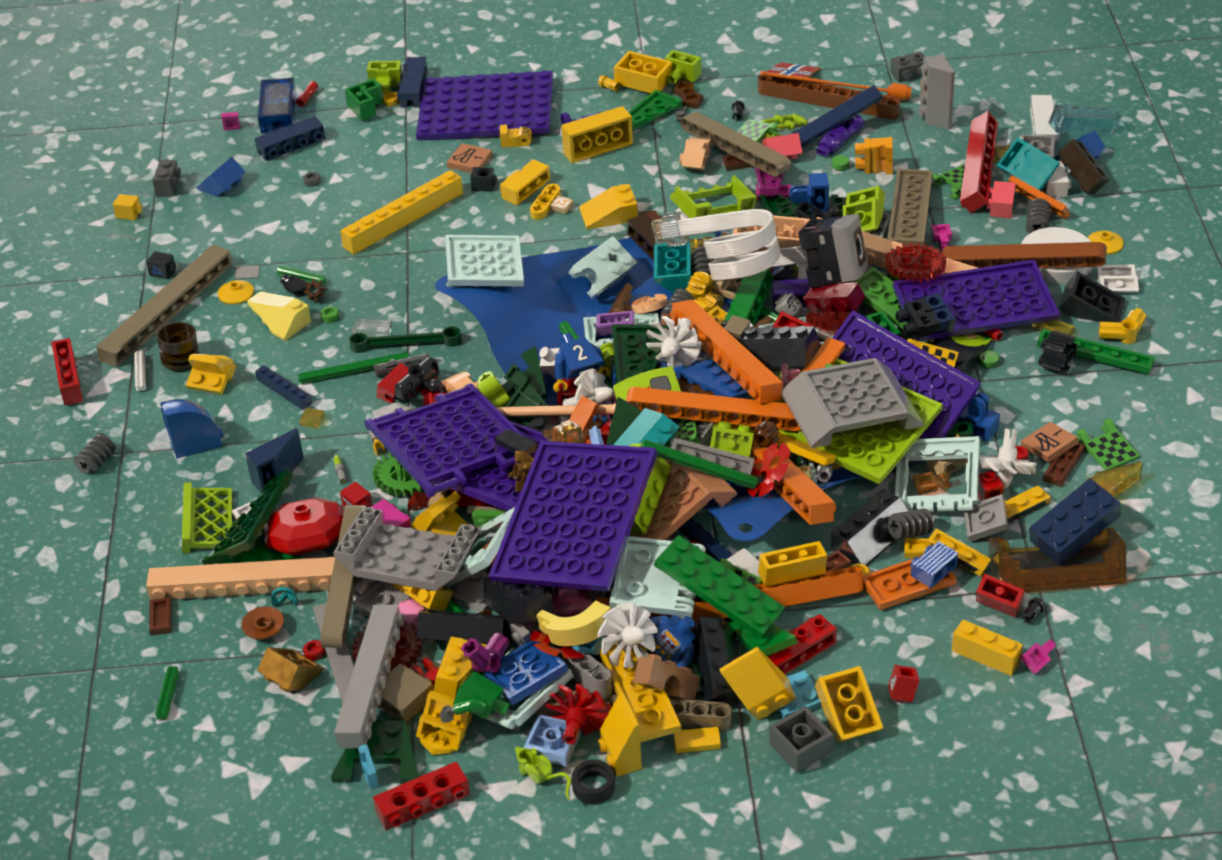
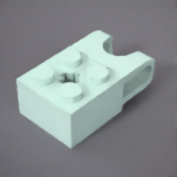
M612 236L574 264L568 273L574 279L580 276L589 279L591 289L587 294L591 299H594L626 276L637 262Z

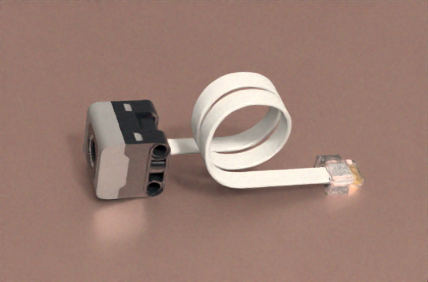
M750 209L682 219L684 213L680 211L666 213L662 216V219H656L651 222L656 244L667 243L668 247L686 244L689 241V235L764 226L758 231L725 235L704 241L707 258L717 259L708 264L711 279L716 281L752 276L770 267L808 262L806 269L808 284L810 287L860 279L869 267L858 214L810 220L798 232L801 246L783 249L779 247L773 214L763 209ZM762 247H767V248H768V249L765 250V251L754 252V251H756V250L761 249Z

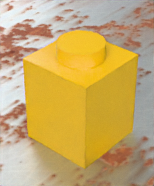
M119 194L112 204L115 217L120 219L135 220L142 211L139 196Z

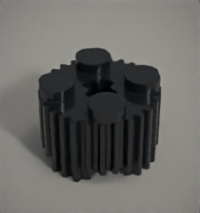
M1051 331L1049 337H1044L1041 348L1044 351L1038 360V365L1059 373H1068L1071 367L1068 364L1077 353L1078 345L1074 343L1075 337Z

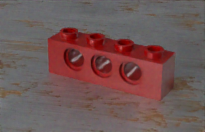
M70 338L51 342L64 406L83 402L75 354Z
M457 761L373 796L375 812L385 830H388L432 810L439 809L455 800H460L469 795L470 792L468 780Z

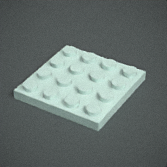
M445 235L448 286H524L519 236Z

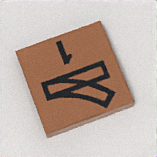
M462 143L447 161V168L472 173L473 167L485 166L493 156L492 150Z
M1052 422L1045 424L1021 440V446L1048 463L1079 443L1077 436Z

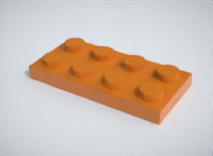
M913 559L863 575V586L879 610H883L955 585L957 578L951 571L933 588H929L911 576L910 565Z

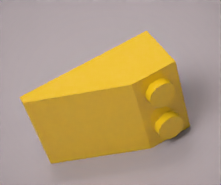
M630 184L613 186L579 206L586 230L627 223V220L638 216L637 202Z
M758 647L720 668L721 674L747 710L758 720L767 717L772 712L796 699L789 678Z
M624 692L619 693L600 729L601 739L598 740L601 752H605L607 755L605 757L606 763L612 767L616 777L642 769L639 724Z

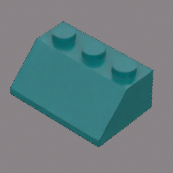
M690 241L654 244V282L672 293L678 288L686 290L692 276Z
M645 408L614 445L630 446L631 444L642 443L643 440H648L667 446L676 435L679 426L664 414Z

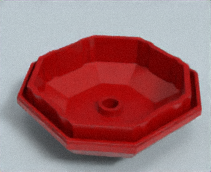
M319 497L280 505L271 513L269 522L263 527L266 547L288 555H299L330 547L339 539L344 514L343 506L337 502Z

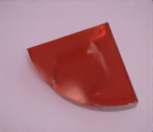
M414 492L407 505L408 510L416 511L428 507V501L431 498H428L425 493Z

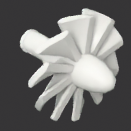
M663 316L662 319L667 324L669 330L663 328L659 321H654L651 326L659 329L662 334H656L647 330V337L656 338L662 342L647 343L646 345L655 352L661 349V352L655 358L658 361L670 362V366H673V368L681 365L685 367L691 365L699 356L702 345L701 341L698 342L695 328L693 327L689 330L692 326L691 321L688 318H678V325L674 327V321Z
M588 369L580 372V376L574 381V385L578 387L575 397L563 400V406L577 405L583 395L599 405L613 404L610 399L614 396V390L604 383L605 376L603 374L597 373L595 369ZM609 414L605 415L607 420L611 419ZM595 415L599 425H602V415Z
M1005 428L1003 446L999 448L998 456L980 455L979 466L983 469H993L996 471V475L1004 485V489H1007L1013 480L1014 474H1017V472L1027 475L1035 474L1036 463L1017 459L1018 451L1015 448L1018 430L1012 429V435L1009 437L1010 429Z
M635 603L617 604L615 608L605 613L603 618L606 620L598 631V637L606 635V638L602 639L601 645L603 655L614 644L617 645V648L609 656L612 664L617 667L619 666L622 649L625 651V668L635 666L630 655L631 648L634 650L637 659L648 656V653L640 649L637 644L652 652L655 650L653 633H657V628L649 618L650 612L637 606Z

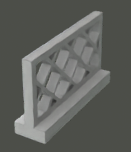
M675 437L670 443V448L751 475L754 458Z

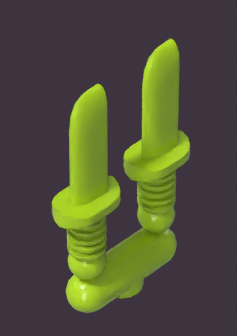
M794 113L783 116L776 114L773 118L761 121L768 124L778 123L779 125L776 128L789 130L808 124V120L803 116Z

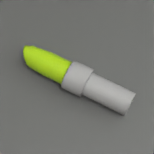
M335 455L334 465L340 483L345 484L347 483L345 467L340 457Z

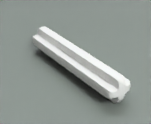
M141 350L134 353L135 387L138 392L146 390L144 351Z

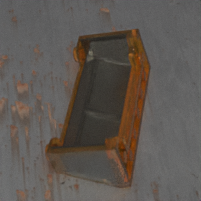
M1113 527L1103 530L1092 539V542L1086 544L1061 566L1057 565L1037 547L1010 549L1006 539L1002 537L988 538L989 558H991L990 565L994 578L1025 590V593L1127 584L1126 543Z

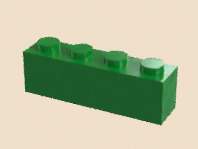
M769 268L758 274L743 278L735 298L731 302L728 314L725 316V322L729 321L732 315L750 320L754 327L774 280Z

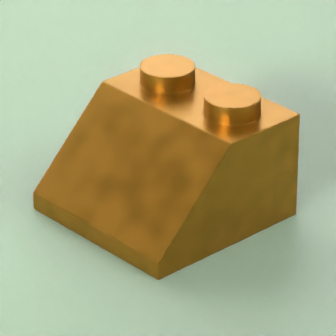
M267 647L257 671L262 673L267 681L276 682L280 685V689L291 692L292 690L301 691L324 668L294 649Z

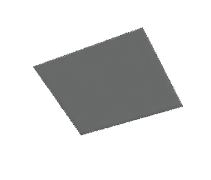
M260 265L237 266L235 279L258 278Z

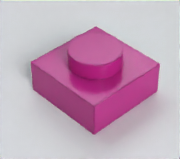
M238 112L221 114L224 131L241 128Z

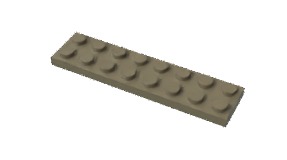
M897 170L887 239L914 248H924L933 170Z

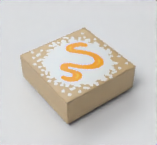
M557 196L550 204V210L566 214L574 205L573 199Z

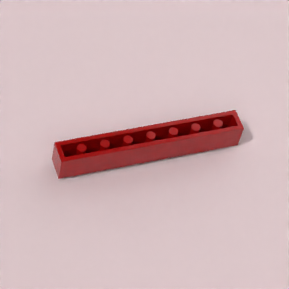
M989 111L971 120L960 197L962 207L966 208L970 213L988 204L998 121Z

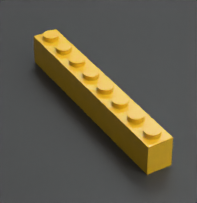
M449 170L340 230L343 248L354 255L462 195L461 177Z

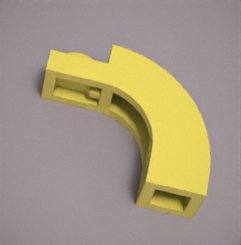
M595 601L585 611L573 617L562 618L544 610H541L536 616L539 621V628L543 633L548 634L552 644L576 646L599 638L598 631L606 620L603 616L611 610V607Z

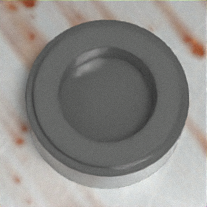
M316 172L306 173L303 176L305 186L315 187L321 183L320 174Z

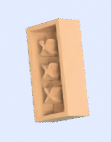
M773 215L780 249L801 246L798 232L810 219ZM764 226L737 228L733 230V234L758 231ZM762 247L761 249L756 250L755 252L765 251L768 248Z

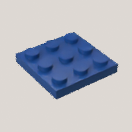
M530 640L500 658L501 664L497 672H483L485 678L503 688L502 695L511 705L522 701L528 695L540 690L546 684L560 678L569 671L567 665L558 656L547 654L534 646V644L543 642Z

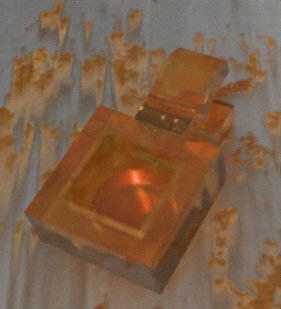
M928 472L913 476V483L918 495L936 492L938 487L941 489L950 487L948 472H943L939 475Z

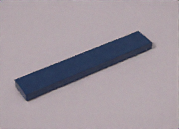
M873 85L791 134L799 133L801 147L883 100V95Z

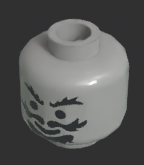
M783 293L775 301V310L779 314L783 311L795 318L802 314L803 304L792 293Z

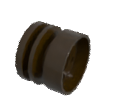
M173 322L164 325L158 330L157 340L161 364L167 369L177 371L191 368L192 365L188 361L191 354H199L195 327L186 322Z

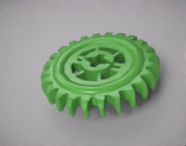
M389 451V458L382 455V462L377 459V465H373L372 476L376 487L381 489L382 492H387L388 495L395 494L397 497L401 494L403 497H406L408 494L412 496L415 495V492H422L421 486Z

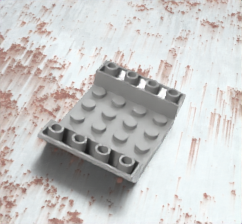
M877 358L804 371L782 388V396L811 448L830 445L832 434L836 432L897 420L900 421L904 430L921 427L924 424L892 370Z
M362 507L336 547L334 556L355 577L436 591L456 577L477 540L481 527L461 524L455 536L437 534L431 531H420L413 528L383 524V510Z

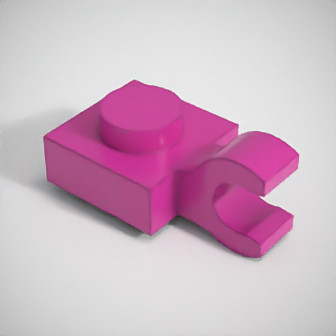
M949 224L931 225L933 240L940 242V249L942 251L944 247L948 246L949 240H952Z
M1049 639L1041 646L1036 642L1019 658L1035 674L1051 660L1047 654L1056 644L1052 639Z

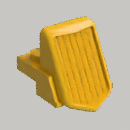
M191 354L188 361L192 365V370L186 387L191 390L223 395L227 381L231 382L237 365L233 364V359L226 356Z
M455 491L447 498L441 497L415 518L411 528L455 536L461 524L467 525L455 512L461 496Z
M430 691L427 695L424 713L420 716L416 737L420 738L421 744L432 755L450 754L454 750L458 751L471 721L472 713L465 712L460 715L454 713L453 721L442 723L440 718L442 708L444 706L453 707L455 699L434 691Z

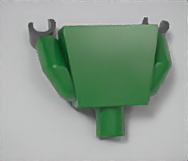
M474 671L459 687L453 707L444 706L442 708L440 718L442 723H448L454 720V713L460 715L465 712H470L482 718H488L493 711L505 716L510 704L500 699L503 693L502 687Z

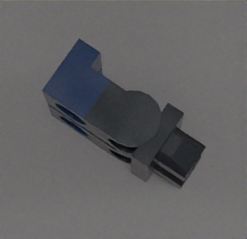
M939 293L912 302H906L904 309L896 311L895 315L898 323L907 321V324L903 325L905 336L915 335L917 340L922 339L923 336H930L935 332L944 330L945 333L953 331L955 320Z

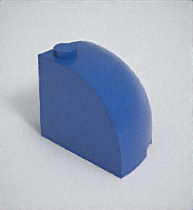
M173 399L160 403L164 424L176 459L222 446L220 438L224 436L221 426L217 427L213 417L201 405L185 399Z

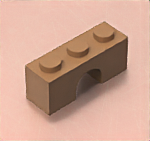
M649 654L648 657H639L633 683L647 689L664 690L665 687L667 696L672 699L695 700L700 676L693 674L692 669L686 667L678 668L677 663L666 660L661 661L662 657L654 654Z

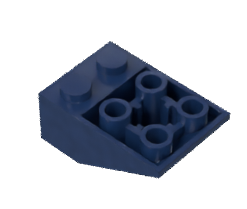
M297 428L245 453L251 483L260 492L274 475L287 469L293 472L303 460V451Z

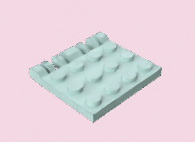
M628 537L610 598L611 608H615L617 604L635 603L650 613L677 615L680 619H683L685 616L692 617L695 602L691 598L696 597V594L653 566L655 560L672 541ZM691 543L705 552L706 548L703 545Z

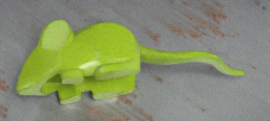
M515 747L519 770L522 776L527 773L531 780L537 784L563 776L567 779L565 794L567 799L570 800L569 788L571 778L568 774L564 772L552 774V766L549 759L544 755L539 756L535 748L530 750L528 748Z

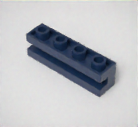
M407 57L406 63H403L401 82H399V91H397V100L400 101L401 107H408L409 100H413L414 107H420L423 83L428 71L426 57Z
M316 116L256 137L257 152L259 155L262 154L266 162L326 139L324 125Z

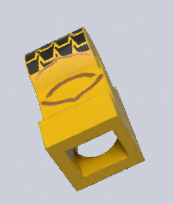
M500 125L501 148L530 145L532 132L528 127L507 129V125Z
M711 291L707 292L699 301L694 300L706 312H709L717 305L722 308L724 304V298Z

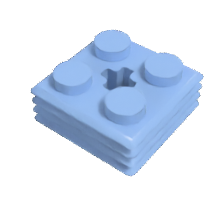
M538 715L524 748L530 750L535 748L539 756L544 755L549 759L550 763L567 766L580 738L581 730H579L575 744H566L565 740H562L567 726L565 720Z

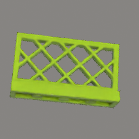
M184 482L182 553H190V548H213L217 543L221 542L216 538L221 535L226 538L224 534L232 526V488H192V482ZM196 495H205L207 497L200 500ZM218 495H228L223 500L217 498ZM212 500L217 504L210 507L206 503ZM202 507L207 511L200 514L196 510ZM221 507L227 510L223 514L217 512V510ZM212 514L217 518L210 521L206 517ZM200 521H202V522H204V523L206 524V525H205L204 527H202V528H200V527H198V526L196 525V524L199 523ZM221 521L227 524L222 529L216 525ZM212 528L216 533L209 535L206 531ZM200 535L206 538L204 541H195Z

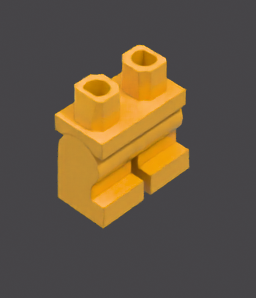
M892 137L864 138V143L855 144V155H865V157H855V169H865V174H870V172H886V175H893Z

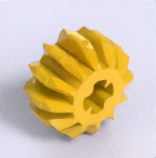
M695 272L694 276H691L686 290L699 301L707 292H713L714 280L706 272Z

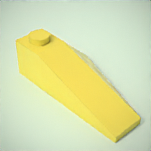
M259 292L247 300V304L256 315L260 316L264 325L266 324L269 327V331L284 341L311 322L308 305L296 298Z

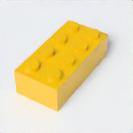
M623 106L561 125L563 153L571 163L633 144L632 116Z

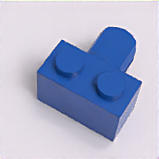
M827 173L809 174V185L791 186L789 189L790 201L792 203L808 202L821 211L826 212L829 207Z
M978 391L956 422L972 421L973 437L979 436L981 440L988 442L999 429L1000 414L988 409V396Z

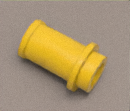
M607 75L599 77L598 85L600 87H606L613 91L619 89V81L610 79Z

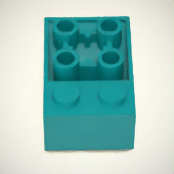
M1016 138L996 166L1009 178L1013 175L1032 187L1041 190L1061 163L1028 142Z

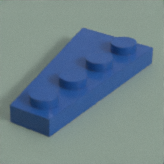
M711 359L702 360L700 363L676 370L678 378L682 379L685 377L688 383L692 385L697 383L701 385L702 390L706 392L713 391L716 396L749 399L748 392Z

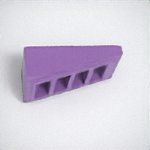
M634 311L597 314L596 328L598 336L611 334L612 324L634 325Z

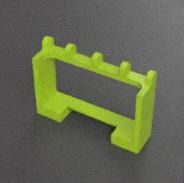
M734 175L731 182H728L726 186L714 185L713 188L706 190L702 187L696 192L683 191L679 186H676L675 192L670 194V199L688 218L755 209L757 196ZM726 193H732L738 199L737 204L712 208L709 202L696 204L693 201Z

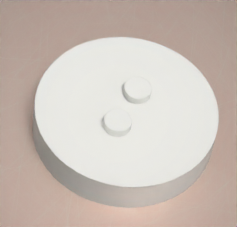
M1049 227L1028 234L1021 244L1091 241L1077 231L1061 227ZM1093 267L1039 268L1046 283L1067 284L1077 271L1087 276Z

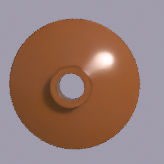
M268 606L258 607L249 611L244 616L241 623L242 630L246 636L252 639H267L281 631L284 625V617L276 608Z

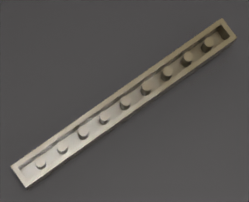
M216 245L209 247L96 346L100 361L114 367H118L232 265L230 251Z

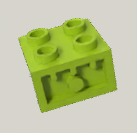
M719 421L718 424L713 426L710 447L750 457L754 431L751 430V426L739 425L736 428L731 427V423Z

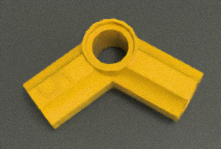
M1136 308L1131 310L1127 318L1121 321V323L1100 322L1099 338L1119 339L1122 343L1132 344L1136 341L1137 334L1144 324L1147 315L1142 309Z

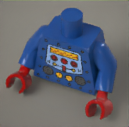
M665 615L651 617V621L657 628V633H653L655 641L654 652L662 657V661L675 662L678 668L687 667L693 659L695 647L692 642L696 636L691 631L695 626L693 619L685 616L681 620L677 615H673L670 618Z

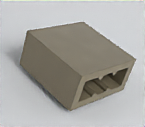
M399 664L386 676V687L382 689L381 704L377 708L396 720L407 723L425 707L427 695L430 691H433V684L428 678H423L416 674L413 669Z

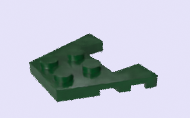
M533 346L520 354L529 367L522 373L544 400L548 397L542 369L540 368L539 353L536 346ZM509 381L502 384V387L512 398L518 387Z
M513 363L504 378L518 387V389L505 407L548 406L518 366ZM537 416L506 418L509 421L527 426Z
M376 720L373 722L371 738L366 743L372 762L400 763L399 784H404L418 778L419 775L405 721ZM346 748L331 775L332 782L353 783L355 763L361 762L359 748Z

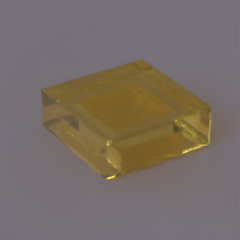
M306 408L299 420L300 425L319 428L325 417L324 410Z

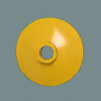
M1096 231L1088 236L1091 242H1102L1107 246L1106 255L1119 252L1124 245L1122 237L1111 231Z
M244 280L227 282L218 290L220 301L231 305L246 302L254 294L252 284Z

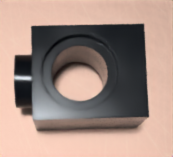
M473 167L470 176L472 191L492 192L494 185H497V175H494V168Z

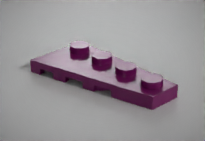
M754 167L759 195L766 197L777 195L785 173L774 177Z

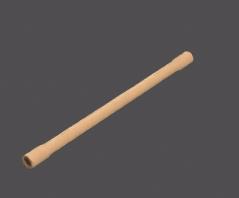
M616 403L600 405L595 415L614 414ZM576 405L496 408L505 417L572 415Z

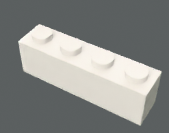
M1031 95L1030 113L1033 135L1055 137L1056 148V142L1060 140L1057 111H1055L1056 103L1052 101V95Z

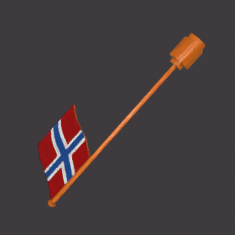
M782 62L776 64L770 70L765 72L762 70L760 72L762 77L765 75L860 89H868L870 87L808 78L814 72L821 70V68ZM892 83L891 86H888V89L876 87L879 91L887 92V96L896 97L900 101L910 100L912 87H908L906 84Z

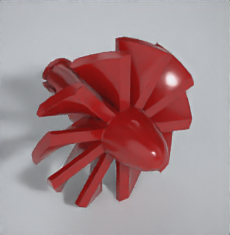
M576 684L574 696L571 689L563 685L558 686L568 699L560 697L555 693H550L549 697L555 699L560 705H550L547 703L546 708L564 714L550 717L565 720L567 726L562 740H565L566 744L573 745L576 743L580 729L583 730V735H588L596 730L600 732L611 710V705L609 702L603 701L598 691L595 690L590 694L589 689Z

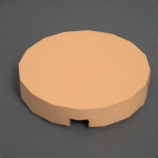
M656 294L654 295L655 297L651 298L650 296L639 298L632 303V311L634 313H647L661 309L668 303L667 296Z

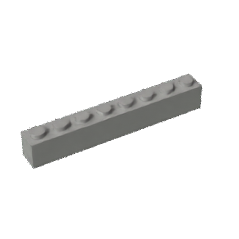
M398 604L373 605L334 731L339 748H359V746L365 745L367 740L371 738V726L376 721V709L381 704V692L386 687V675L390 672L391 658L395 656V645L400 639V627L404 625V615L400 612Z

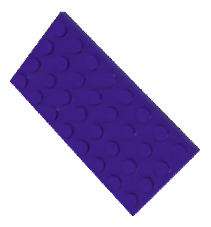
M1035 260L893 281L892 284L901 309H904L906 302H912L939 293L955 319L953 331L945 333L944 330L935 332L930 336H923L922 339L917 341L1058 320L1060 317L1057 306Z
M853 310L832 338L845 343V349L838 359L851 363L877 358L892 370L902 387L943 404L942 411L918 439L945 438L982 386L979 381Z

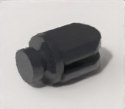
M283 275L280 282L284 285L283 287L286 291L296 297H302L306 294L304 293L307 289L306 281L294 275Z

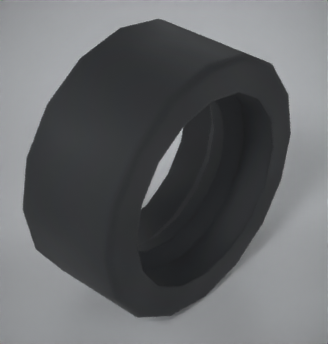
M587 760L576 766L572 772V790L575 797L581 802L599 804L605 802L613 795L615 791V774L612 767L606 762ZM591 775H599L607 780L603 786L596 789H589L580 784L582 779Z

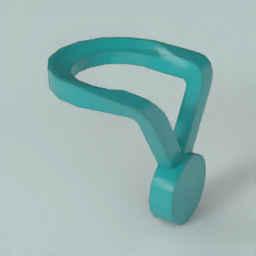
M287 587L273 590L271 594L272 606H278L286 597L294 605L299 604L295 591ZM281 592L282 595L277 600L276 594Z

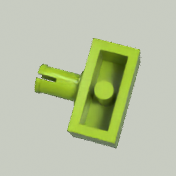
M671 50L665 57V60L672 61L673 72L667 77V81L670 84L672 82L675 84L679 78L695 82L702 74L701 57Z

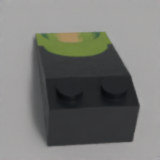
M975 333L946 337L936 346L959 352L954 368L969 376L979 362L980 354L988 349L992 339Z

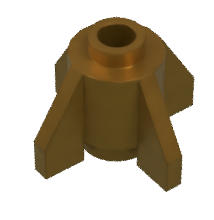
M515 451V462L519 463H515L513 472L508 474V478L518 480L515 482V492L522 491L534 460L524 451Z

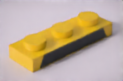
M1037 485L1006 500L1008 523L1049 504L1051 497Z
M937 528L925 544L928 547L929 545L933 546L938 541L944 543V545L958 552L957 564L980 577L991 561V558Z

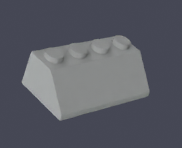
M943 54L924 57L923 65H921L922 79L920 80V86L922 91L919 95L921 102L919 115L926 124L949 130L952 127L955 71Z

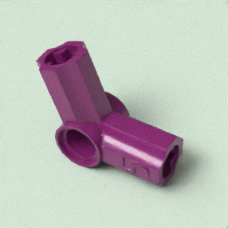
M494 633L485 647L476 639H469L466 643H463L461 651L471 662L474 671L495 673L499 670L500 658L510 643L508 638L504 637L501 633Z

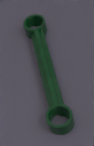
M455 326L447 327L442 332L376 337H367L364 333H355L349 338L350 349L354 353H363L369 347L441 342L448 347H455L462 341L461 331Z

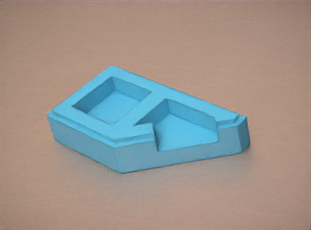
M367 744L359 746L358 750L363 775L369 788L379 787L377 774Z

